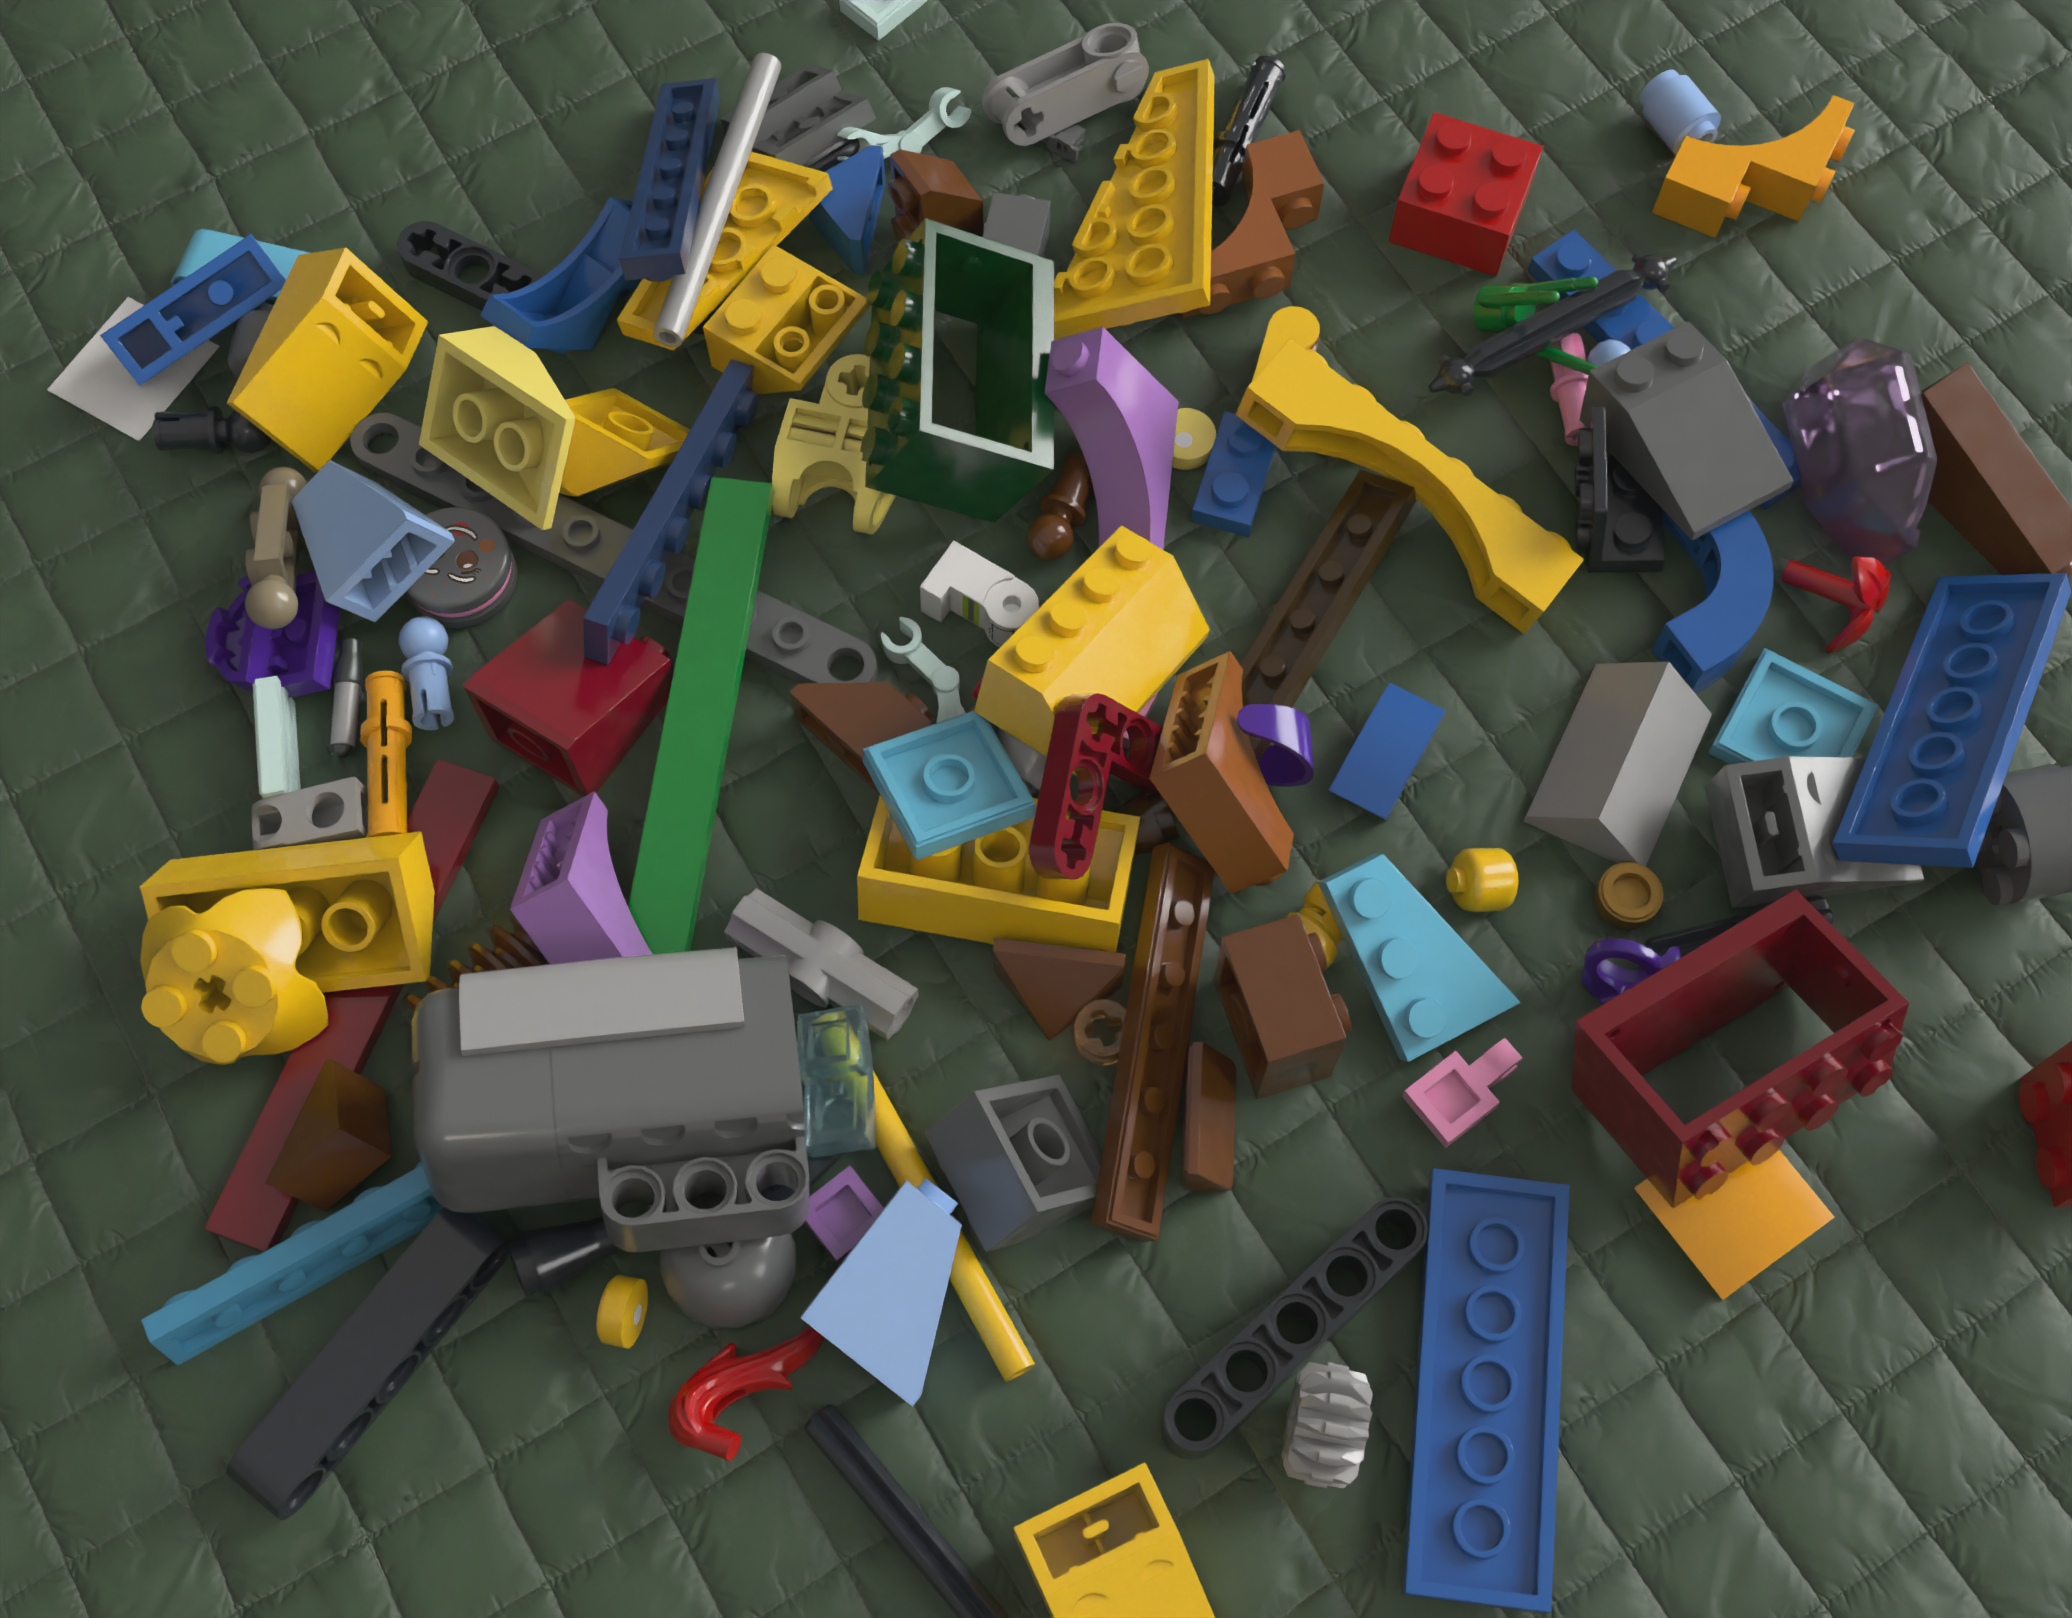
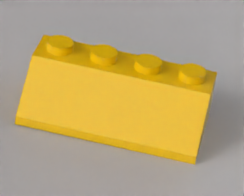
M1121 525L988 659L974 712L1046 757L1055 714L1059 703L1066 696L1100 693L1139 714L1204 642L1210 631L1174 556ZM1092 727V734H1097L1099 727Z
M880 795L857 875L858 920L994 944V938L1116 953L1140 817L1102 810L1093 858L1084 876L1076 880L1045 879L1035 872L1029 855L1034 818L915 861ZM1033 798V800H1034V802H1035V804H1036V807H1037L1038 799Z
M422 832L172 859L140 886L148 920L156 913L170 906H186L195 913H203L225 896L245 889L270 888L286 890L295 907L302 929V945L295 962V968L298 974L314 981L321 992L425 982L430 977L435 891ZM215 977L214 982L217 988L224 993L223 989L226 982L220 977Z

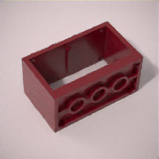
M1795 889L1576 1020L1571 1090L1669 1205L1674 1208L1692 1196L1700 1200L1707 1194H1713L1725 1183L1730 1172L1748 1161L1752 1165H1758L1766 1161L1780 1149L1784 1139L1803 1127L1807 1131L1819 1128L1836 1113L1839 1105L1857 1093L1862 1097L1869 1096L1880 1086L1885 1085L1893 1074L1891 1067L1897 1046L1903 1039L1901 1031L1909 1002ZM1788 986L1832 1030L1833 1034L1686 1125L1683 1124L1642 1077V1075Z

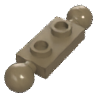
M288 467L274 468L263 476L259 485L260 508L259 511L251 512L250 515L251 532L255 548L246 550V568L252 587L246 595L245 608L249 618L256 625L265 629L285 627L295 618L298 611L296 584L302 532L291 500L302 490L307 481L298 471Z

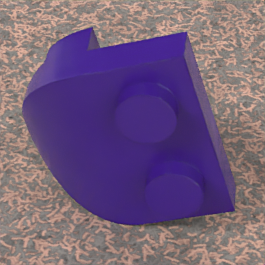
M316 571L297 575L296 596L298 599V611L295 618L288 625L279 629L262 628L249 618L245 608V599L252 585L248 575L239 580L238 585L244 591L227 610L217 607L209 621L205 639V651L208 662L220 671L226 681L253 695L255 679L272 676L279 678L281 687H285L288 691V698L329 690L340 607L326 602Z

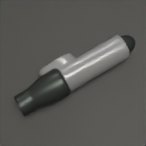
M348 638L341 640L340 655L334 672L333 682L335 690L330 747L334 748L335 755L338 758L348 757L351 751L356 748L358 714L362 697L361 687L363 685L362 642L357 639Z

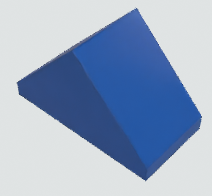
M870 145L825 171L829 174L833 189L808 214L809 220L854 274L865 275L886 185L883 146Z

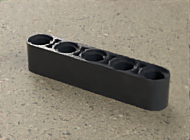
M1399 1197L1386 1198L1375 1204L1176 1391L1166 1404L1160 1426L1162 1440L1168 1450L1177 1457L1190 1461L1203 1459L1213 1453L1405 1270L1420 1251L1427 1238V1221L1420 1208L1411 1201ZM1385 1221L1397 1223L1407 1233L1408 1247L1399 1250L1387 1248L1378 1239L1375 1226ZM1341 1266L1349 1268L1357 1275L1360 1281V1293L1348 1297L1337 1294L1327 1283L1326 1272L1332 1267ZM1290 1312L1302 1315L1311 1326V1340L1302 1344H1294L1282 1338L1277 1330V1317ZM1238 1359L1253 1362L1262 1373V1387L1252 1392L1237 1390L1227 1379L1226 1366ZM1190 1406L1204 1410L1212 1420V1434L1201 1441H1191L1179 1434L1174 1422V1416L1179 1410Z
M445 1207L442 1208L242 1443L227 1466V1476L279 1520H286L294 1515L314 1495L497 1274L510 1255L507 1244L511 1243L512 1240L478 1213L466 1214L452 1212Z

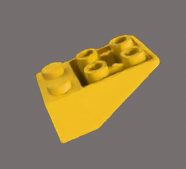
M346 247L298 255L232 390L227 404L313 472H319L352 435L356 425L369 415L407 370L428 321Z
M1145 1462L1013 1527L1014 1537L1051 1618H1215L1179 1531Z

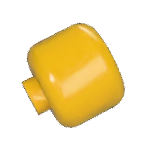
M1501 848L1463 849L1455 856L1451 868L1447 872V888L1452 894L1455 903L1464 911H1503L1513 903L1517 894L1518 871L1516 863L1512 856Z

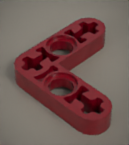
M1100 693L1072 694L1064 697L1059 703L1054 718L1029 844L1031 864L1038 875L1045 879L1076 880L1084 876L1088 871L1093 858L1109 773L1142 791L1144 790L1146 793L1153 794L1158 792L1149 777L1163 730L1162 726ZM1092 727H1099L1097 734H1092ZM1125 730L1128 733L1130 742L1127 760L1122 746ZM1073 770L1078 780V795L1075 801L1071 797L1069 788L1070 776Z

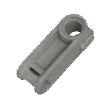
M1122 23L1104 24L1092 29L1086 35L993 79L984 90L982 109L985 115L993 122L1003 124V131L1011 142L1020 146L1031 145L1109 107L1132 100L1138 96L1145 87L1149 75V65L1146 58L1140 53L1137 33L1133 27ZM1006 89H1010L1016 97L1013 98ZM1020 122L1026 130H1022L1016 123Z

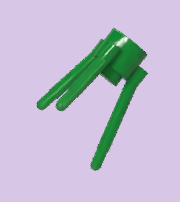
M1590 276L1532 284L1513 283L1511 286L1485 285L1477 293L1473 304L1474 322L1481 331L1495 332L1496 335L1534 315L1536 305L1556 303L1560 299L1559 293L1594 288L1598 285V279ZM1551 346L1534 354L1586 375H1589V371L1598 367Z

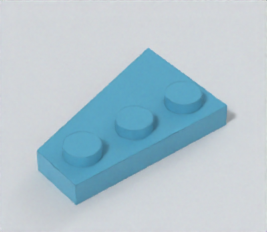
M1373 854L1318 882L1400 1060L1409 1062L1521 1003L1384 854Z

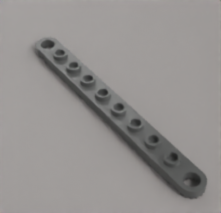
M376 413L361 420L354 428L351 435L352 450L362 468L369 470L371 474H377L393 482L395 486L442 509L464 507L477 510L498 524L507 541L599 586H602L633 529L560 494L557 500L552 528L541 530L421 447L419 440L422 427L391 413ZM383 433H386V436L392 433L394 437L398 436L397 444L390 451L382 454L369 451L368 446L372 444L370 440L375 441L377 439L376 435L382 437ZM671 552L665 562V575L659 592L654 599L646 597L641 606L683 626L695 559L682 553L675 554ZM757 590L745 652L746 658L799 684L876 682L878 678L876 656L867 643ZM843 656H846V659H850L851 656L853 660L858 659L864 668L857 678L850 681H840L830 675L831 664L834 665L836 659L842 660Z

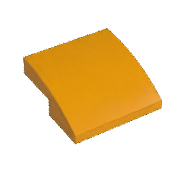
M1780 1150L1758 1165H1752L1748 1161L1730 1172L1725 1183L1713 1194H1707L1700 1200L1692 1196L1674 1208L1669 1205L1648 1179H1645L1634 1188L1722 1300L1834 1218L1832 1213Z

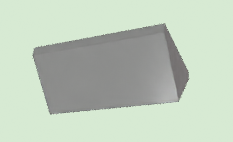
M1670 662L1596 664L1525 816L1524 822L1617 864L1634 862L1646 867L1712 713Z

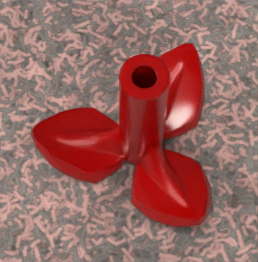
M1863 556L1853 557L1852 571L1854 582L1793 559L1786 565L1782 575V582L1848 607L1851 614L1849 624L1825 647L1827 652H1838L1859 640L1869 631L1874 619V612L1879 614L1890 589L1891 572L1890 570H1885L1879 560Z

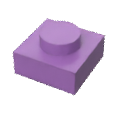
M848 1166L809 1197V1212L804 1222L839 1266L882 1211L883 1206L852 1167Z

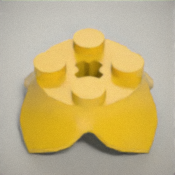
M270 888L245 889L225 896L203 913H195L186 906H170L153 915L147 922L142 937L140 960L147 992L141 1004L142 1013L150 1024L159 1027L180 1049L203 1062L226 1065L235 1063L238 1059L246 1056L278 1054L299 1047L316 1037L328 1026V1011L323 993L314 981L298 974L295 968V962L302 945V929L295 907L286 890ZM215 977H220L226 982L223 989L224 993L217 988L214 982Z

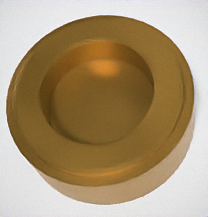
M1622 862L1611 866L1602 875L1594 891V903L1599 915L1608 924L1623 930L1639 929L1647 925L1656 915L1663 902V888L1658 877L1647 867L1634 862Z

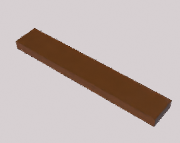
M1169 842L1153 847L1091 1220L1092 1225L1140 1242L1158 1241L1215 870L1207 860Z

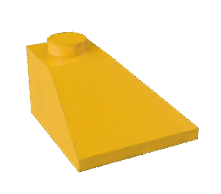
M615 388L565 399L576 418L559 493L579 497L583 494L606 488L670 465L690 429Z

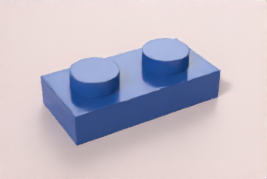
M1224 411L1192 510L1191 522L1249 537L1277 446L1237 417L1235 413Z

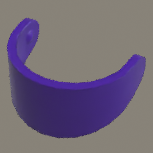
M1250 704L1241 708L1237 715L1239 729L1247 735L1276 744L1267 748L1258 763L1266 784L1280 787H1296L1309 783L1314 777L1311 727L1308 717L1296 709L1274 704Z

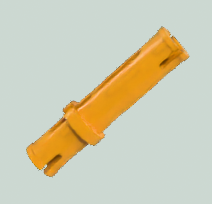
M377 671L368 675L365 679L367 720L361 724L360 741L367 748L368 833L366 838L407 833L406 748L412 742V726L405 720L406 682L404 676L397 672ZM385 721L387 727V745L385 739ZM388 775V802L386 803V776Z

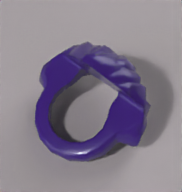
M1625 939L1600 940L1594 942L1586 951L1581 981L1588 992L1603 1005L1680 959V948L1672 946L1665 955L1660 957L1652 949L1634 941ZM1621 958L1630 960L1640 965L1646 971L1628 970L1605 959Z

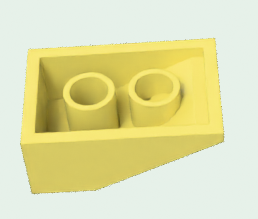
M491 326L440 334L438 336L419 445L541 530L552 528L576 417L537 354L497 327Z

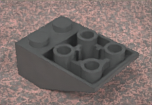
M1788 756L1725 765L1705 786V791L1732 909L1772 904L1795 889L1804 898L1815 895L1822 897L1915 884L1924 881L1921 865L1839 861L1833 841L1866 758Z

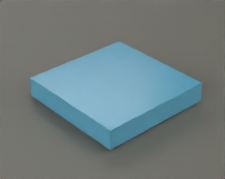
M1764 648L1710 747L1708 754L1728 764L1788 756L1853 757L1879 705Z
M974 711L863 749V763L915 861L1035 817L1036 804L989 721Z

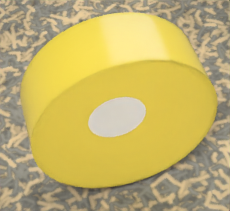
M1191 408L1178 409L1172 461L1173 468L1192 470L1208 462L1216 439V429L1211 419L1204 413Z

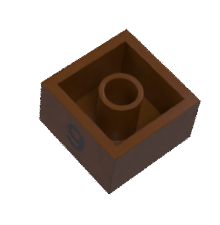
M1300 914L1224 936L1221 941L1213 981L1256 1099L1331 1077L1340 1053L1343 1051V1046L1347 1039L1346 1033L1351 1032V1022L1346 1005L1340 994L1330 995L1322 972L1327 971V959L1321 940L1315 932L1307 934Z

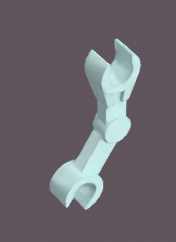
M943 87L936 90L931 96L929 111L906 131H899L897 134L880 135L855 127H846L838 132L837 136L845 139L858 138L860 143L858 152L870 145L883 146L884 159L900 149L920 153L922 147L946 126L957 128L964 125L970 117L971 109L958 106L950 116H947V103L961 91ZM846 156L837 157L840 162L850 158Z
M900 617V630L910 637L912 641L905 646H897L882 632L883 653L887 659L898 664L908 663L932 685L933 691L937 695L939 706L936 723L965 714L966 712L960 703V677L958 672L954 668L946 666L922 644L921 630L915 621L910 618Z

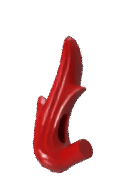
M809 1326L795 1337L756 1354L737 1358L735 1343L728 1344L680 1386L669 1404L667 1415L668 1431L684 1447L699 1449L728 1462L732 1461L740 1448L741 1435L714 1424L719 1415L729 1405L751 1393L768 1389L792 1390L788 1376L805 1365L813 1357L825 1337Z

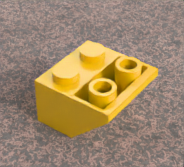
M773 244L703 326L711 366L722 373L731 359L753 366L752 391L757 394L800 391L870 305L867 304L866 297Z

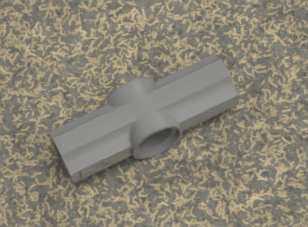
M757 888L742 898L732 912L731 919L724 931L728 941L740 947L752 957L786 954L790 988L794 992L817 1006L826 1008L828 1004L832 1005L887 1041L905 1023L919 996L918 989L908 981L901 979L888 971V969L864 956L862 948L846 933L822 920H817L814 924Z

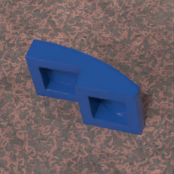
M1389 683L1362 728L1329 791L1387 821L1415 766H1418L1446 710Z

